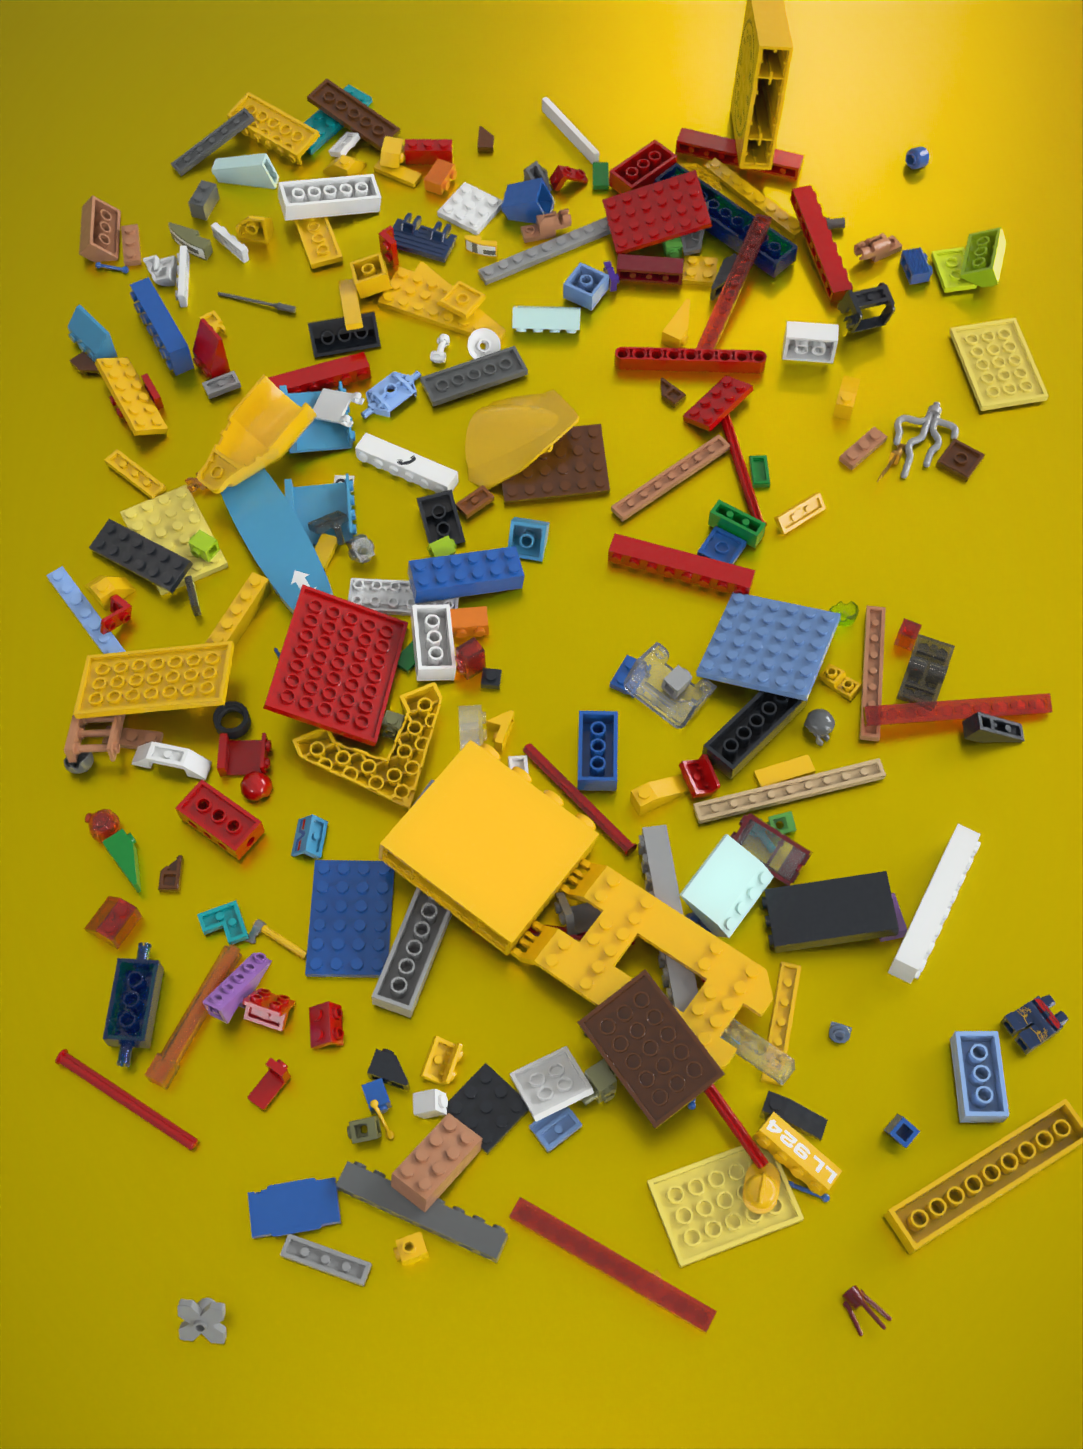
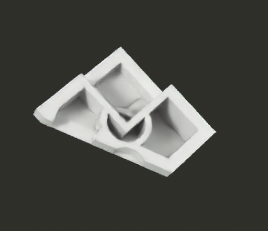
M157 255L143 258V262L148 267L147 269L156 284L175 286L177 258L175 256L159 259Z

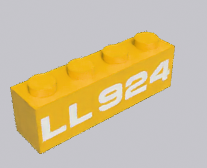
M775 1112L763 1122L752 1137L761 1148L771 1153L777 1162L786 1166L794 1177L802 1180L810 1191L818 1194L820 1197L831 1188L842 1172L840 1168Z

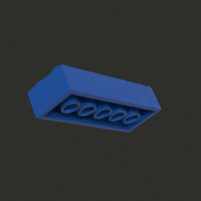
M149 277L130 284L132 290L130 296L133 302H136L133 304L137 314L141 313V321L144 325H147L146 329L149 335L154 336L152 338L156 347L160 348L159 352L162 358L167 359L165 362L168 369L173 370L176 376L194 369L189 347Z
M516 546L408 561L407 572L415 604L520 589L523 586L525 576Z

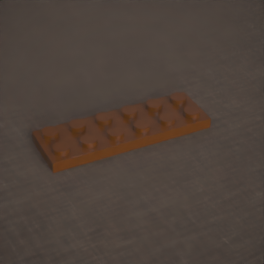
M325 79L307 96L308 102L353 133H358L363 140L379 151L382 149L385 136L395 138L400 134L399 127L329 79Z

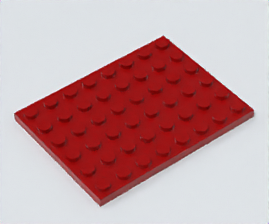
M302 585L263 709L375 747L408 622Z

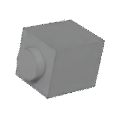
M678 665L663 679L661 688L673 699H676L690 685L692 676L687 669Z

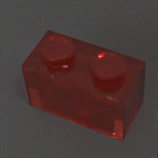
M475 637L455 648L456 670L461 676L464 675L467 680L481 673L483 668H486L485 650Z

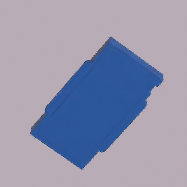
M308 1178L269 1185L267 1189L261 1190V1192H248L252 1238L278 1237L317 1230L322 1226L341 1223L336 1178L322 1180Z

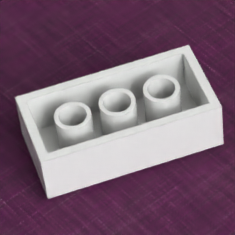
M450 604L412 605L411 626L416 680H454L456 660Z

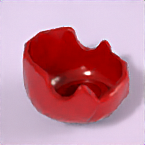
M260 772L248 773L240 784L241 794L250 801H260L263 797H268L273 787L271 779L266 774Z

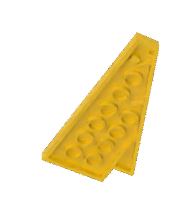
M420 261L414 272L399 267L390 281L392 288L384 291L378 300V306L466 336H470L477 329L487 328L497 334L501 343L506 335V330L479 308L465 320L441 307L439 300L453 286L422 261Z

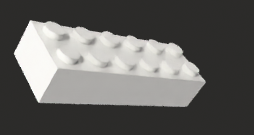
M374 174L278 183V199L285 221L380 212L381 195Z

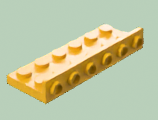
M247 92L227 114L229 120L245 108L254 117L255 121L241 131L242 134L253 138L255 142L262 143L269 150H274L278 155L284 156L290 162L298 165L302 164L301 156L320 137L319 131L250 92Z

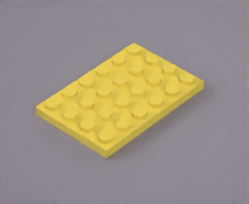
M1016 318L950 329L951 338L981 411L1047 400L1048 393Z
M187 485L120 512L128 529L193 563L176 589L228 567L221 550L210 562L200 557L196 558L190 552L191 549L188 542L199 530L213 538L214 536ZM157 586L161 596L166 593H169L163 588Z
M756 1140L754 1142L768 1162L778 1169L781 1180L776 1205L770 1212L765 1214H756L750 1211L745 1206L742 1198L746 1172L754 1163L743 1146L647 1181L680 1268L804 1220L781 1164L774 1159L771 1153L761 1148Z

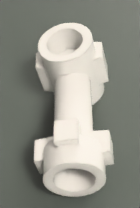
M441 334L437 338V344H439L437 351H431L430 360L434 363H445L446 361L444 349L446 345L450 344V338L446 334Z

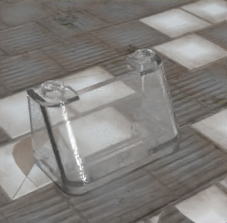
M656 642L635 661L624 680V687L631 695L673 727L681 729L689 723L705 704L717 686L707 679H701L696 685L691 682L676 699H673L661 688L663 679L673 670L666 663L669 659V652L663 645Z

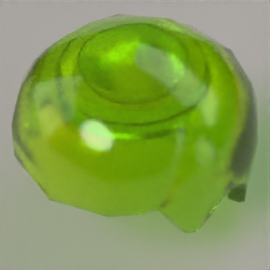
M840 601L832 606L829 611L840 613L841 619L838 626L847 627L856 621L859 608L853 601H850L848 604H843Z

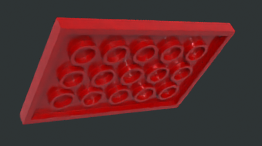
M696 170L602 200L617 256L618 254L630 253L712 227Z

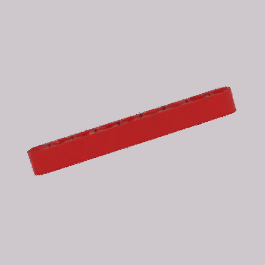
M619 347L615 350L614 365L620 370L762 373L765 369L767 355L760 350Z

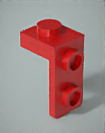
M561 165L557 166L549 179L554 191L558 192L567 180L588 183L583 170Z
M117 594L111 597L110 611L112 614L101 620L100 632L103 635L131 620L132 606Z
M270 1058L265 1065L268 1068V1072L247 1097L249 1101L262 1110L267 1108L291 1077L287 1070L288 1066L280 1059L275 1061Z

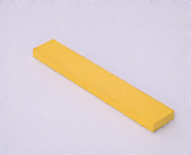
M354 280L338 281L346 330L363 328Z
M782 961L780 963L760 1082L782 1086L801 965Z

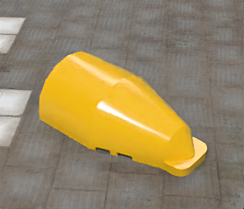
M263 374L227 419L229 422L225 430L222 429L220 433L222 437L218 445H214L205 465L198 472L197 479L216 494L223 492L227 487L238 485L281 459L317 417L316 413L306 402L302 407L297 405Z

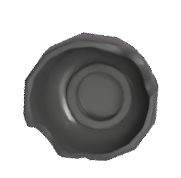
M814 709L808 713L804 726H808L809 732L827 735L834 729L835 720L827 710Z
M81 752L75 763H69L67 757L64 759L66 770L75 774L87 772L94 763L92 752Z

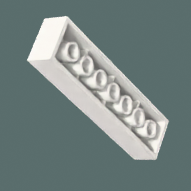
M960 824L957 825L888 971L889 974L910 984L914 978H919L926 965V960L935 945V941L942 930V925L964 882L966 873L980 847L981 842L978 839L981 834Z

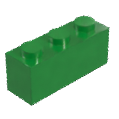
M721 500L717 501L709 514L708 525L712 527L717 526L747 541V545L756 548L764 536L766 523Z

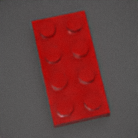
M725 375L683 415V420L710 432L753 391V385Z

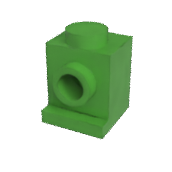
M792 811L769 816L768 822H766L783 834L796 832L797 830ZM777 822L783 823L782 829L776 827Z

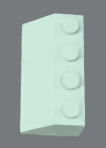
M514 306L512 328H516L517 332H526V329H533V332H543V329H550L552 333H559L560 330H566V333H576V330H580L581 307Z

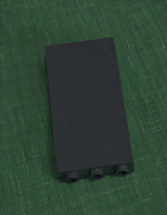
M887 871L765 889V896L761 897L763 909L767 908L768 910L765 922L767 928L771 927L772 934L768 935L770 947H774L775 953L898 935L899 927Z

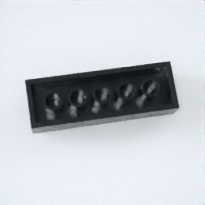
M759 691L703 745L702 754H707L711 764L731 780L806 707L807 701Z

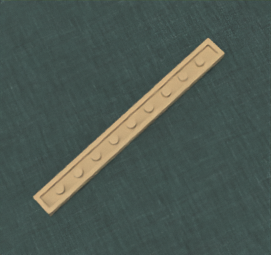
M880 758L694 803L693 809L698 823L702 824L885 779L886 773Z

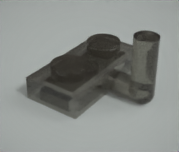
M338 510L307 523L309 530L316 534H324L327 530L334 529L338 545L345 544L341 529L342 524L348 522L345 513Z

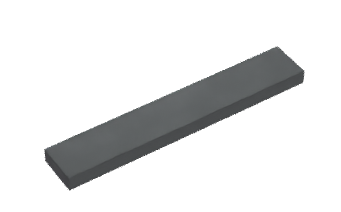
M243 108L173 161L171 166L180 176L184 175L254 122V117Z

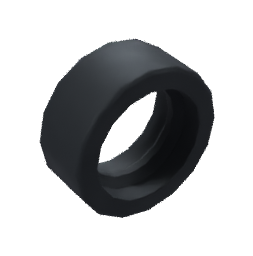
M237 701L225 702V705L217 707L213 714V722L217 733H227L229 739L242 737L251 727V718L247 708ZM231 712L242 714L243 721L237 727L225 728L221 725V720L226 714Z

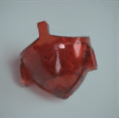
M110 809L88 813L85 817V823H88L90 834L99 843H102L119 831L120 820Z

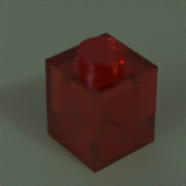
M904 618L894 645L912 651L922 625Z

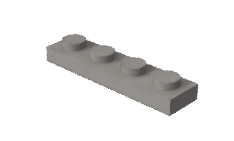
M289 1233L280 1253V1256L363 1287L372 1266L370 1262Z

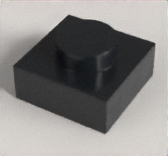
M483 668L481 688L500 690L502 670Z

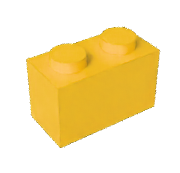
M385 136L381 149L380 166L399 169V165L403 163L405 156L404 139Z

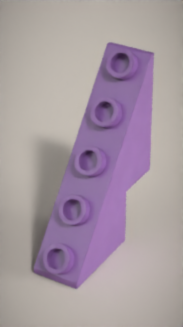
M252 953L203 1000L209 1015L228 1024L238 1006L245 1008L246 1005L242 1004L243 999L255 991L272 961L267 959L263 953Z

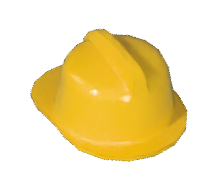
M768 1162L762 1169H758L755 1163H753L745 1175L742 1198L745 1206L756 1214L770 1212L778 1200L781 1183L780 1173L772 1163Z

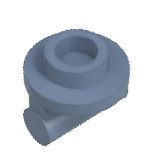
M831 1021L829 1036L834 1042L845 1043L850 1038L852 1027Z

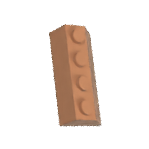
M93 195L82 206L79 255L93 262L116 261L119 257L121 211Z

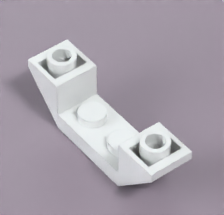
M153 741L138 746L132 761V765L150 769L153 763L184 769L188 777L206 780L212 765L211 761L190 749Z

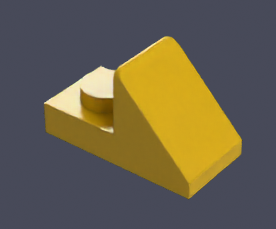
M512 710L486 721L487 730L495 732L492 742L495 743L496 751L503 752L515 720L514 711Z

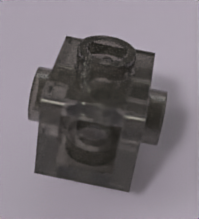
M359 534L346 541L349 549L347 552L352 561L364 564L369 562L371 557L375 555L373 542L370 539L368 540L364 534Z

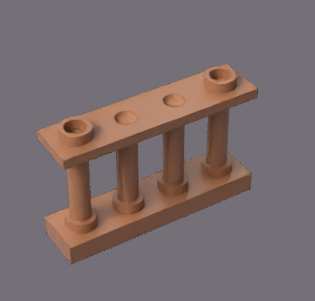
M126 714L76 719L73 715L64 747L69 763L77 762L78 755L81 752H108L110 760L115 761L117 753L120 752L119 742ZM112 722L111 729L85 730L88 723ZM109 737L108 744L81 745L82 740L85 738Z

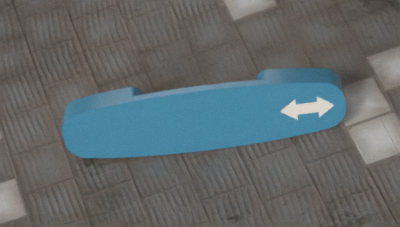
M265 468L238 485L227 487L221 492L226 507L246 546L266 578L269 579L273 590L292 614L302 585L334 595L323 566L306 531L289 502Z

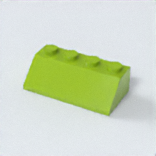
M1001 227L969 234L960 273L962 279L980 287H991L999 284L1006 248V240Z

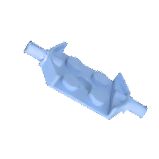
M418 370L412 375L392 372L365 393L368 408L361 412V416L366 419L369 415L375 413L390 417V412L414 394L417 397L414 381L421 377V373ZM388 389L395 390L393 392H387Z

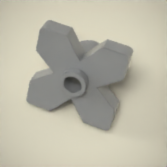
M203 1298L198 1303L194 1300L180 1299L177 1307L178 1316L185 1320L179 1328L180 1340L194 1341L200 1334H203L211 1343L224 1344L227 1336L226 1327L219 1322L224 1320L226 1314L225 1304L215 1302L211 1298Z

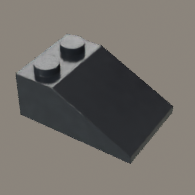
M452 489L417 498L428 544L445 536L453 539L455 544L465 542Z

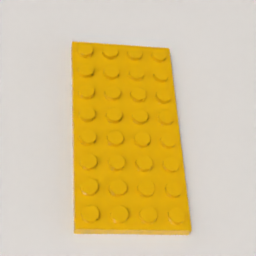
M232 641L87 655L73 715L76 719L225 705L234 644Z

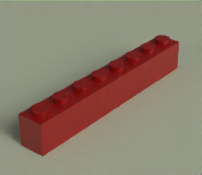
M681 128L676 140V153L710 161L717 158L723 164L739 167L735 139ZM775 149L771 170H749L797 180L802 168L804 155Z
M812 186L793 188L790 201L830 303L838 302L843 299L848 290L853 291V285L848 280L847 270L842 265V257L838 255L837 245L833 242L832 232L827 227V219L823 217L821 204H818L817 194L813 191Z
M616 533L608 550V561L615 564H623L633 569L638 568L649 573L664 575L667 578H675L686 583L690 582L701 587H709L731 594L734 592L736 594L749 595L755 575V570Z

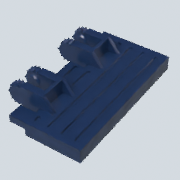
M409 212L404 220H396L393 225L397 249L443 263L446 262L457 239V235L450 234L449 236L451 232L450 224H447L443 231L440 232L442 228L440 221H437L434 228L420 226L422 217L419 215L416 216L411 224L412 213Z

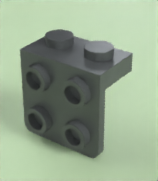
M564 892L556 893L557 901L554 902L556 914L559 915L560 924L564 925L568 935H577L588 931L602 913L589 903L570 907Z

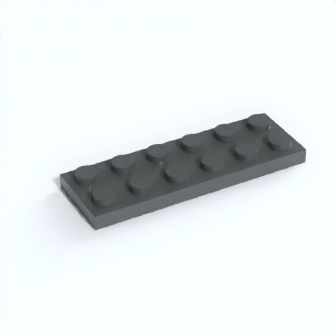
M512 346L420 377V381L434 407L528 375V369L516 347Z

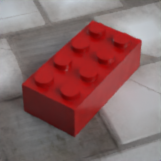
M653 140L609 171V186L621 194L662 181L676 171L677 155L657 140Z

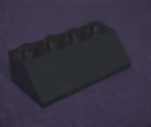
M375 312L361 313L363 328L346 330L344 316L307 322L314 358L381 346Z

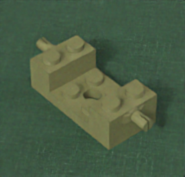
M605 1059L585 1070V1077L594 1091L593 1094L581 1099L585 1106L593 1100H596L598 1104L602 1101L606 1103L615 1096L614 1093H616L617 1088L616 1075Z

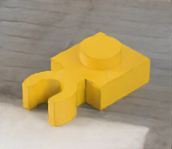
M214 310L199 317L200 319L204 318L217 334L220 331L224 335L226 334L223 322Z

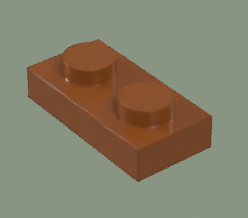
M482 485L457 502L456 508L468 519L493 502L494 495Z

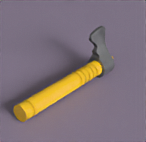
M256 919L253 922V928L248 934L249 939L245 941L255 944L256 936H259V933L262 932L303 960L306 959V951L268 927L265 922L260 919Z

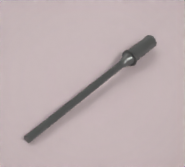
M218 292L220 296L271 306L278 311L296 312V306L282 304L281 302L269 303Z

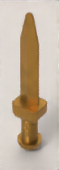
M905 444L897 445V449L890 453L889 463L880 474L877 482L885 475L892 464L897 465L899 463L901 454L905 452Z

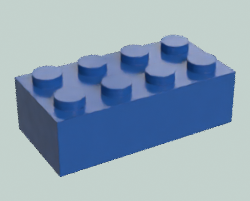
M579 711L578 790H617L618 711Z

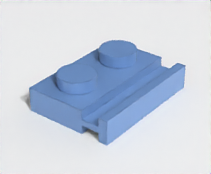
M568 1106L529 1125V1129L532 1130L547 1152H550L582 1127V1123Z

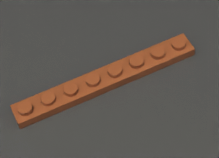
M718 434L612 505L611 511L623 522L730 450V444Z
M866 607L859 736L861 740L879 741L885 607Z

